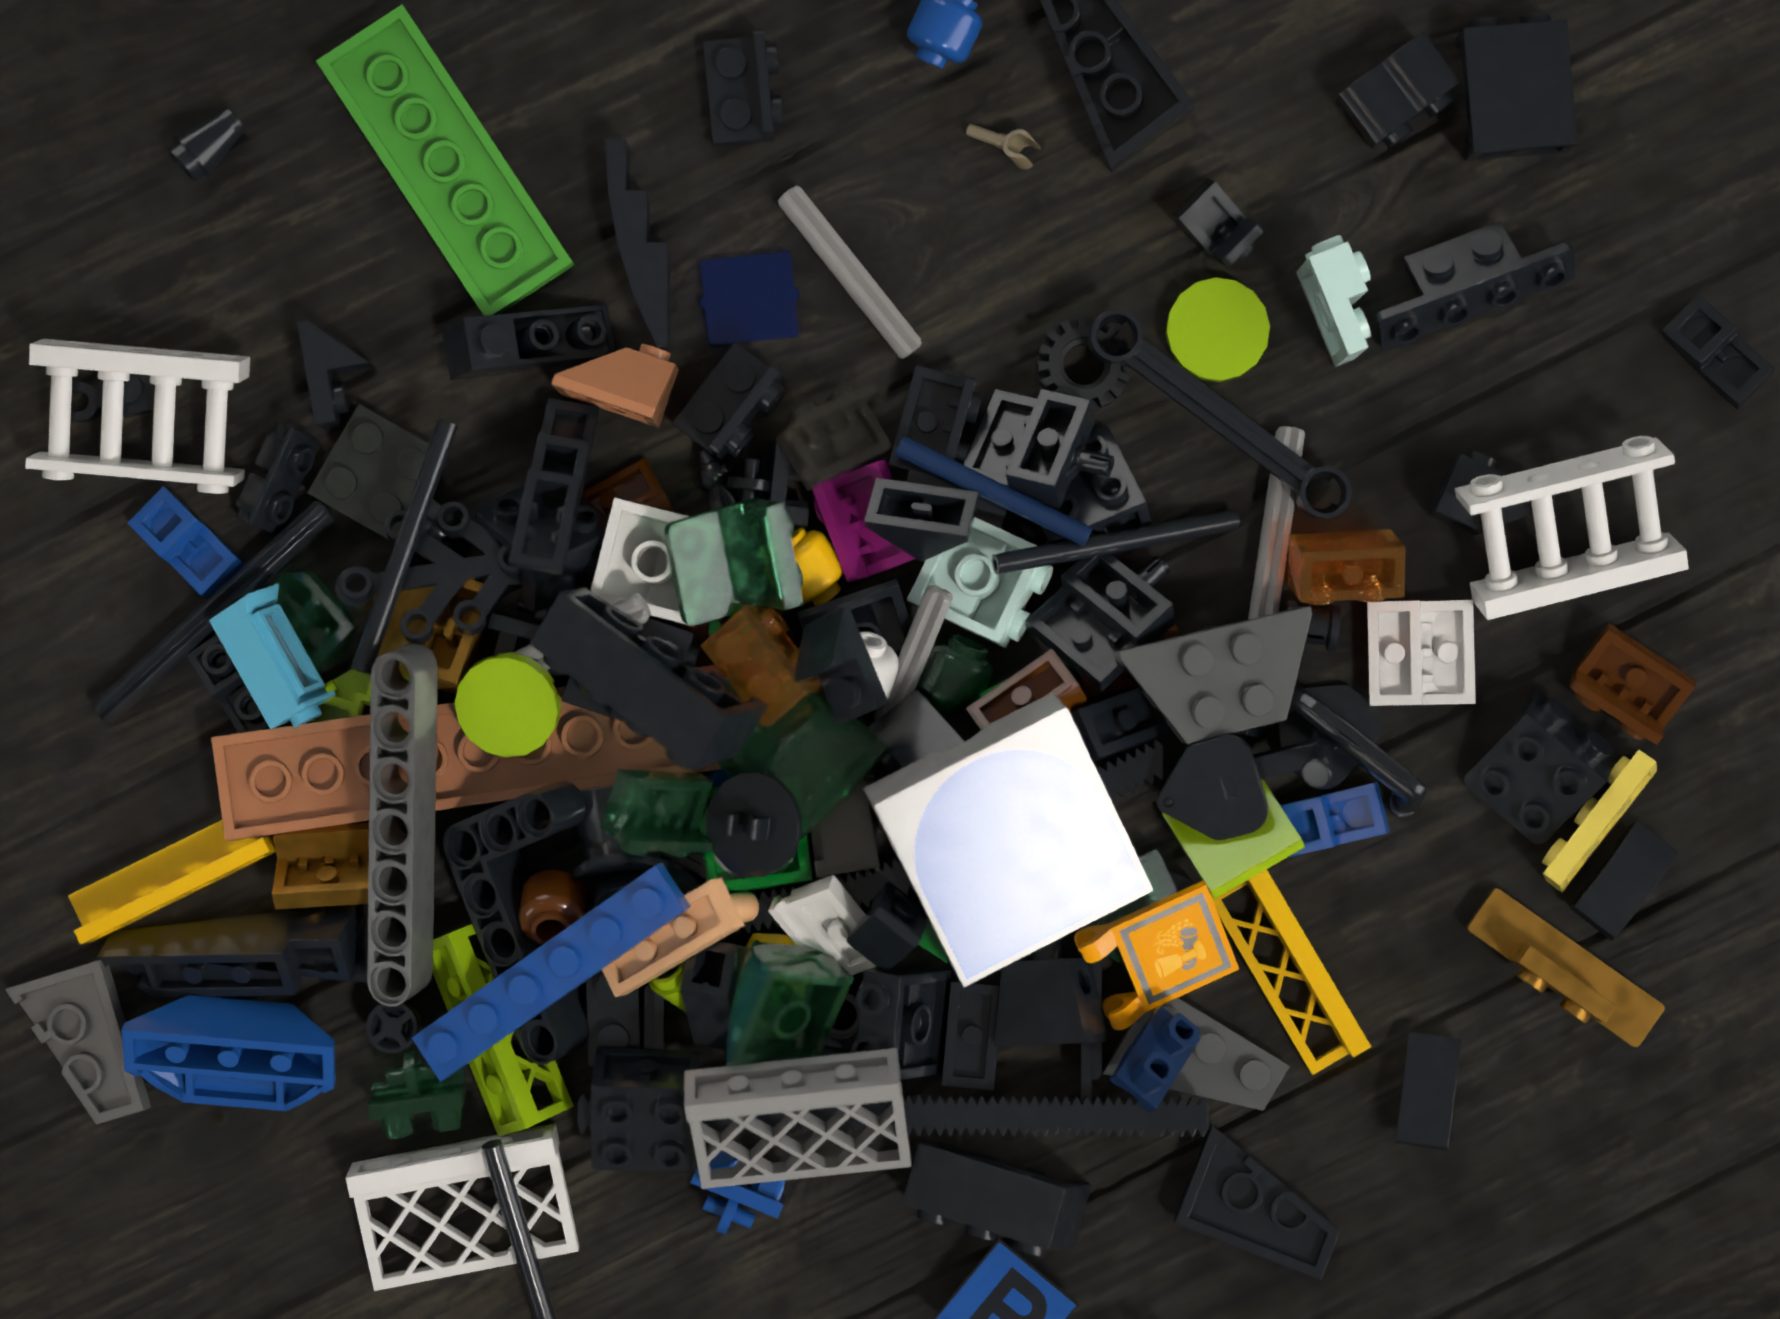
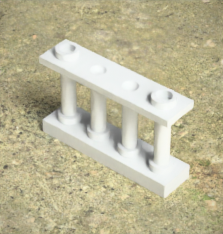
M41 339L30 344L29 365L46 366V374L51 375L48 452L39 451L26 458L25 469L42 470V477L52 480L74 479V473L196 483L197 491L212 494L228 493L229 486L234 487L244 480L245 469L224 467L228 390H233L234 383H239L249 378L250 356L55 339ZM78 369L98 371V379L103 380L100 457L69 454L72 377L78 376ZM130 374L150 375V383L155 384L152 461L121 458L124 381L130 380ZM182 378L202 380L201 387L207 389L203 466L173 463L176 386L181 385Z
M1638 436L1625 440L1620 447L1505 476L1494 474L1482 475L1471 480L1469 485L1455 488L1456 498L1469 514L1475 515L1480 513L1489 574L1486 575L1485 579L1470 582L1472 600L1485 618L1491 620L1689 569L1686 549L1669 532H1661L1653 469L1675 464L1674 454L1656 437ZM1632 475L1640 535L1636 537L1635 541L1614 546L1611 545L1602 482ZM1581 488L1590 548L1586 550L1585 554L1564 559L1560 555L1552 495ZM1531 500L1540 561L1533 567L1513 571L1510 570L1501 508Z

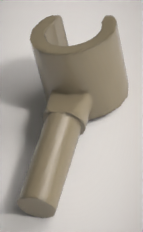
M969 124L966 131L967 136L1002 149L1020 169H1030L1033 166L1025 156L1019 154L1023 148L1032 146L1035 149H1041L1034 138L1023 129L1013 130L1006 135Z

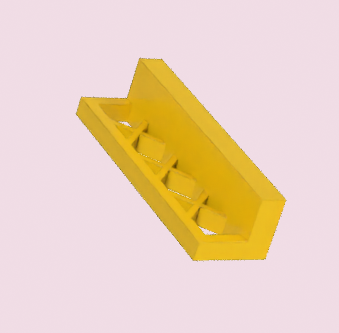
M221 820L68 895L82 924V927L73 930L80 945L97 941L276 853L273 835L225 841L223 821Z
M1267 869L1218 898L1214 899L1212 897L1223 926L1312 1075L1348 1054L1354 1058L1371 1048V1045ZM1248 885L1257 900L1253 922L1249 923L1232 918L1221 899ZM1263 912L1273 929L1259 925ZM1237 926L1251 929L1247 942ZM1258 931L1278 936L1284 948L1279 968L1258 963L1252 953ZM1289 956L1299 973L1286 970ZM1264 971L1277 974L1274 987H1272ZM1284 976L1304 981L1310 990L1305 1013L1285 1008L1279 999ZM1315 1002H1317L1326 1018L1312 1015ZM1289 1015L1303 1019L1300 1033ZM1310 1021L1331 1026L1341 1044L1315 1059L1305 1043Z

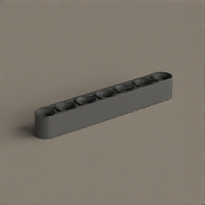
M407 643L378 657L373 664L371 672L367 982L373 998L380 1004L388 1007L398 1006L426 988L431 981L433 973L438 667L432 651L419 643ZM400 661L407 666L410 673V681L402 676L399 668ZM399 713L408 721L409 732L405 731L400 725ZM398 765L405 769L408 775V783L401 779L398 773ZM397 817H400L405 822L408 834H405L400 829ZM396 868H399L406 876L407 885L399 879ZM396 919L403 923L406 934L399 930L396 925ZM395 969L402 973L406 984H403L398 979Z

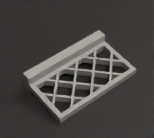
M897 1048L685 1071L684 1107L687 1123L690 1122L702 1189L912 1167ZM892 1101V1104L880 1116L862 1107L866 1103ZM829 1107L839 1109L827 1122L808 1112L810 1109ZM784 1113L786 1115L774 1127L756 1118L757 1115ZM850 1116L868 1126L856 1139L838 1129ZM725 1118L733 1120L721 1133L702 1122ZM797 1122L815 1131L804 1144L785 1135ZM744 1128L762 1137L751 1150L732 1140ZM881 1133L898 1143V1149L877 1152L867 1145ZM827 1139L844 1148L838 1156L823 1157L815 1152ZM774 1144L792 1154L786 1161L775 1163L762 1157ZM721 1150L740 1160L734 1167L711 1169L710 1161Z

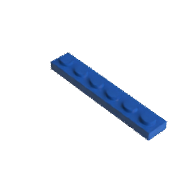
M662 863L657 864L412 1037V1040L441 1082L691 908V905Z

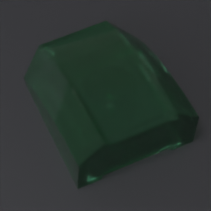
M755 939L748 949L733 997L726 1044V1065L734 1066L820 1056L854 978L832 956L806 944L804 946L766 943Z

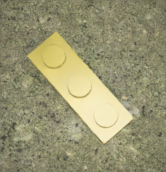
M1638 750L1631 760L1623 756L1615 764L1607 781L1611 786L1598 801L1591 797L1585 803L1574 819V822L1579 825L1578 829L1567 842L1559 838L1544 857L1542 863L1547 866V869L1543 872L1545 881L1561 893L1564 892L1657 772L1655 760L1641 750Z

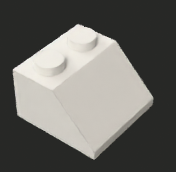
M614 498L591 592L611 605L633 594H640L649 606L651 617L694 627L719 526L713 522Z

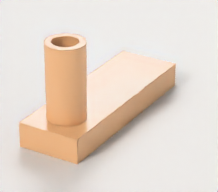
M722 878L709 880L684 895L691 908L602 969L614 996L620 997L629 994L743 927L744 923L754 920L759 912L757 898L748 891L729 894Z

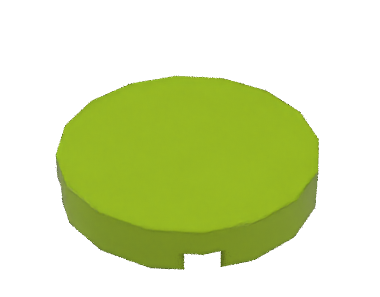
M1216 277L1196 282L1179 295L1168 313L1165 334L1170 351L1179 366L1200 380L1223 382L1240 377L1257 364L1267 348L1270 324L1266 308L1253 290L1236 280Z
M507 652L498 653L496 656H490L475 663L459 683L454 704L458 723L468 739L487 753L507 758L525 756L543 746L558 725L562 708L560 694L557 695V689L553 685L554 680L546 668L531 657Z

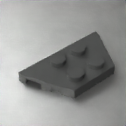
M1308 606L1116 650L1114 655L1117 662L1128 670L1143 689L1141 692L1151 705L1159 709L1163 714L1167 725L1182 743L1189 744L1219 735L1287 720L1312 611L1311 607Z

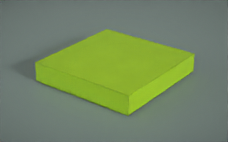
M1263 779L1261 782L1268 802V815L1264 824L1252 833L1225 840H1214L1173 817L1162 813L1165 822L1202 881L1204 880L1207 884L1209 892L1214 899L1305 848L1302 838Z

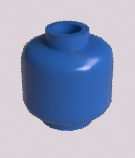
M921 0L907 30L909 41L919 47L915 57L940 69L944 68L947 61L953 63L966 61L983 24L981 16L975 12L978 4L972 0Z

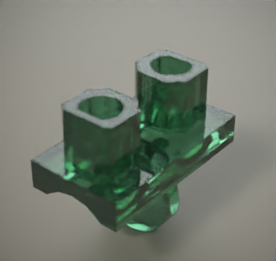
M416 1050L407 1051L404 1053V1067L386 1070L387 1081L372 1084L371 1102H368L367 1105L370 1120L379 1119L384 1135L388 1140L403 1138L412 1134L415 1127L413 1114L430 1111L433 1128L439 1132L456 1130L461 1127L467 1088L465 1070H459L440 1082L429 1064H420Z

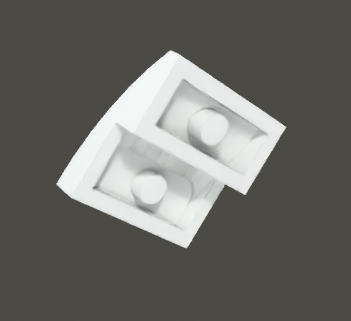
M1473 600L1367 602L1370 706L1476 704Z

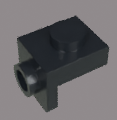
M1208 178L1171 214L1208 258L1225 266H1230L1234 262L1244 259L1253 250L1255 240L1264 231L1258 222L1246 218L1215 181Z

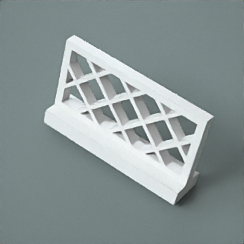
M556 1123L524 1129L498 1137V1135L487 1136L352 1163L346 1176L349 1196L354 1198L374 1291L517 1263L512 1245L506 1251L494 1253L478 1242L492 1221L506 1229L503 1216L498 1213L500 1210L498 1200L493 1208H490L467 1193L476 1179L490 1177L481 1146L495 1139L502 1141L511 1172L517 1171L513 1179L518 1195L537 1207L527 1221L529 1231L543 1211L562 1222L565 1235L563 1240L545 1243L530 1233L537 1258L542 1259L578 1252L579 1242L559 1152L560 1142ZM550 1165L553 1184L544 1198L539 1197L518 1183L527 1169ZM466 1181L461 1189L452 1184ZM438 1186L455 1197L441 1218L416 1203L426 1188ZM415 1191L410 1199L402 1194ZM555 1193L559 1209L549 1203ZM387 1196L404 1208L392 1226L388 1228L371 1217L368 1200ZM461 1201L486 1217L472 1238L447 1223ZM410 1211L435 1227L421 1248L396 1233ZM440 1231L466 1246L457 1260L444 1263L427 1252ZM375 1232L384 1237L379 1245H377ZM389 1241L415 1256L406 1270L384 1274L380 1254ZM471 1251H474L475 1253L480 1255L476 1257L467 1258ZM420 1261L429 1265L416 1268Z

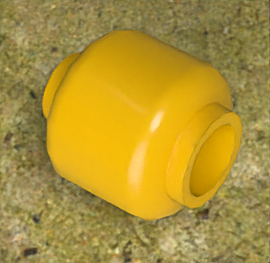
M800 527L783 537L770 549L769 552L773 558L768 565V572L793 604L802 605L813 601L817 606L828 602L840 592L841 587L837 582L844 573L834 547L822 532L816 530L806 532L803 527Z

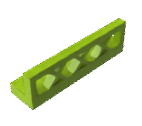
M473 924L433 940V975L448 1012L494 980L488 963L476 958L468 937L476 934ZM513 1033L469 1063L498 1137L527 1129L574 1107L556 1061L539 1065L532 1062L529 1058L525 1060L515 1055L510 1043ZM534 1077L546 1083L554 1102L540 1110H537L530 1092Z

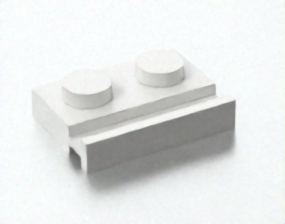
M834 874L792 890L790 896L783 899L780 895L773 898L768 912L828 984L834 982L836 976L844 974L846 977L876 967L846 941L848 935L866 914Z

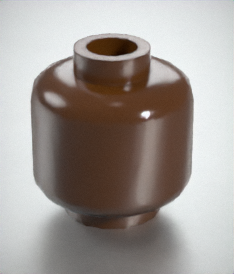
M560 869L543 870L533 874L525 882L520 899L519 922L525 935L534 942L544 945L588 913L589 906L586 885L581 880H572L571 872Z

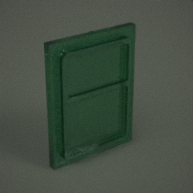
M768 643L730 681L726 690L746 703L754 695L769 706L738 756L716 764L731 777L740 773L763 772L781 780L794 794L802 813V840L843 797L848 795V792L889 751V747L857 719L838 725L824 690L811 679L795 683L796 666Z

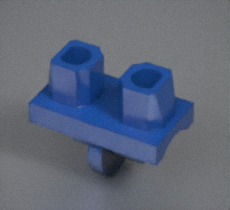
M721 1150L710 1161L711 1169L734 1167L739 1160ZM697 1166L691 1183L701 1187ZM785 1180L707 1188L706 1190L726 1197L729 1200L725 1202L708 1195L703 1210L721 1217L716 1231L726 1235L731 1221L751 1229L756 1214L737 1207L738 1204H743L778 1219L786 1198L781 1196Z

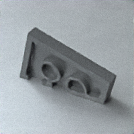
M98 960L5 989L14 1004L20 1003L34 1024L31 1029L41 1044L47 1043L63 1067L62 1075L96 1125L151 1108L142 1076L135 1077L124 1071L122 1027L126 1020L109 965L105 967L102 961Z

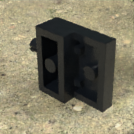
M995 389L963 465L1045 505L1060 508L1070 482L1080 470L1109 478L1114 467V456L1086 450L1087 441L1095 424L1090 400L1041 389L1037 399Z
M1112 554L1079 559L1061 576L1062 587L1026 619L1027 631L1049 649H1053L1062 660L1102 692L1126 670L1115 659L1114 651L1155 642L1174 625L1173 603L1153 588L1160 579L1170 572L1169 567L1163 560L1160 562L1158 556L1152 557V560L1136 574Z

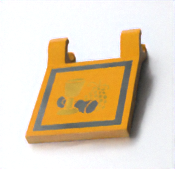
M1204 880L1109 924L1086 927L1074 935L1076 946L1087 963H1094L1103 959L1115 947H1118L1135 991L1107 997L1102 1002V1009L1105 1016L1109 1019L1111 1026L1119 1031L1131 1026L1145 1012L1239 970Z

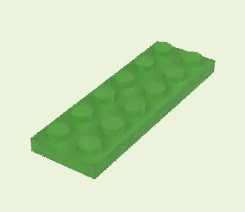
M403 4L316 60L484 316L503 313L574 266V263Z

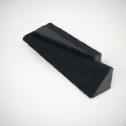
M356 905L311 907L118 930L110 934L97 955V960H101L105 967L107 965H120L137 976L138 982L136 987L150 997L296 995L303 982L301 976L338 981L352 980L355 974Z

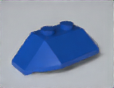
M187 995L125 1022L122 1027L124 1071L135 1077L141 1075L157 1089L184 1103L288 1111L311 1100L321 1092L326 1093L334 1089L335 1041L293 1004Z

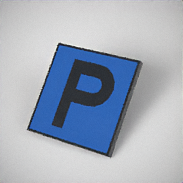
M998 1238L932 1319H1069L1080 1304L1001 1238Z

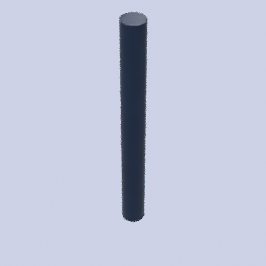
M903 436L895 452L896 456L968 491L978 492L980 497L1083 547L1093 529Z

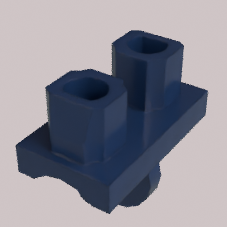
M1159 1006L1153 1010L1109 1080L1116 1086L1131 1093L1148 1113L1157 1109L1200 1040L1198 1036L1201 1033L1199 1028L1181 1013L1172 1015L1162 1006Z

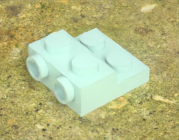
M1341 235L1312 246V251L1305 255L1307 260L1296 272L1335 367L1358 357L1368 348L1365 339L1371 337L1370 328L1363 311L1360 308L1353 310L1351 306L1368 291L1365 282L1371 279L1369 269L1361 252L1353 253L1349 242L1344 243Z
M974 517L968 542L927 559L907 601L919 607L929 585L945 589L952 594L953 599L944 619L1006 648L1010 639L1018 642L1027 629L1026 619L1031 616V613L1024 611L1033 592L1039 595L1044 592L1052 576L1053 566L1047 565L996 575L992 567L993 554L1035 547L1037 545Z

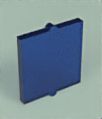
M790 252L701 261L704 298L700 300V306L706 310L709 346L799 337L795 300L799 299L800 292L798 289H794Z

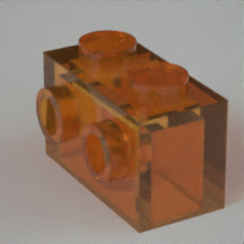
M1391 529L1290 534L1288 585L1301 603L1305 602L1312 605H1327L1334 601L1342 600L1380 602L1386 598L1404 597L1406 547Z

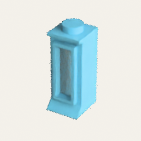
M279 583L247 594L209 620L270 730L288 722H291L294 729L303 724L313 721L322 715L318 706L336 695L334 690L326 691L325 684L280 604H277Z

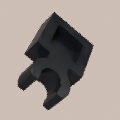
M130 374V380L124 381L123 420L154 412L155 384L150 383V375ZM100 380L101 385L92 386L85 382L72 383V396L85 393L89 400L85 410L71 414L72 420L87 423L95 420L101 414L103 380Z

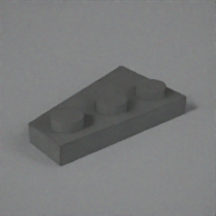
M1180 998L1161 1005L1172 1015L1176 1013L1184 1015L1201 1032L1198 1036L1200 1038L1198 1044L1169 1089L1263 1111L1290 1066ZM1154 1009L1145 1012L1135 1023L1128 1027L1102 1070V1074L1109 1076L1113 1074L1123 1055L1131 1046Z

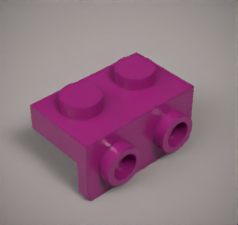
M886 460L876 461L838 478L822 481L812 486L815 495L814 507L816 514L827 527L848 583L870 578L916 559L865 527L864 521L876 478L893 480Z

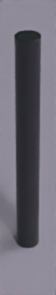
M499 1139L488 1141L481 1148L534 1319H556L502 1141Z

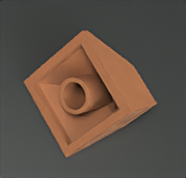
M641 344L639 352L626 347L554 375L552 386L562 396L589 405L599 406L601 409L659 428L679 369L676 364L668 362L671 355L669 352L650 345Z

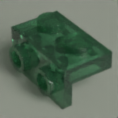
M618 769L600 828L618 841L617 846L621 850L632 855L646 856L649 851H664L677 857H688L690 852L710 853L714 842L701 833L698 828L713 782L701 773Z

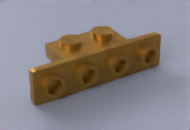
M1494 888L1491 890L1467 924V930L1521 968L1516 975L1519 979L1542 994L1547 987L1564 998L1559 1006L1584 1024L1591 1017L1630 1046H1640L1665 1009L1661 1002L1500 889Z

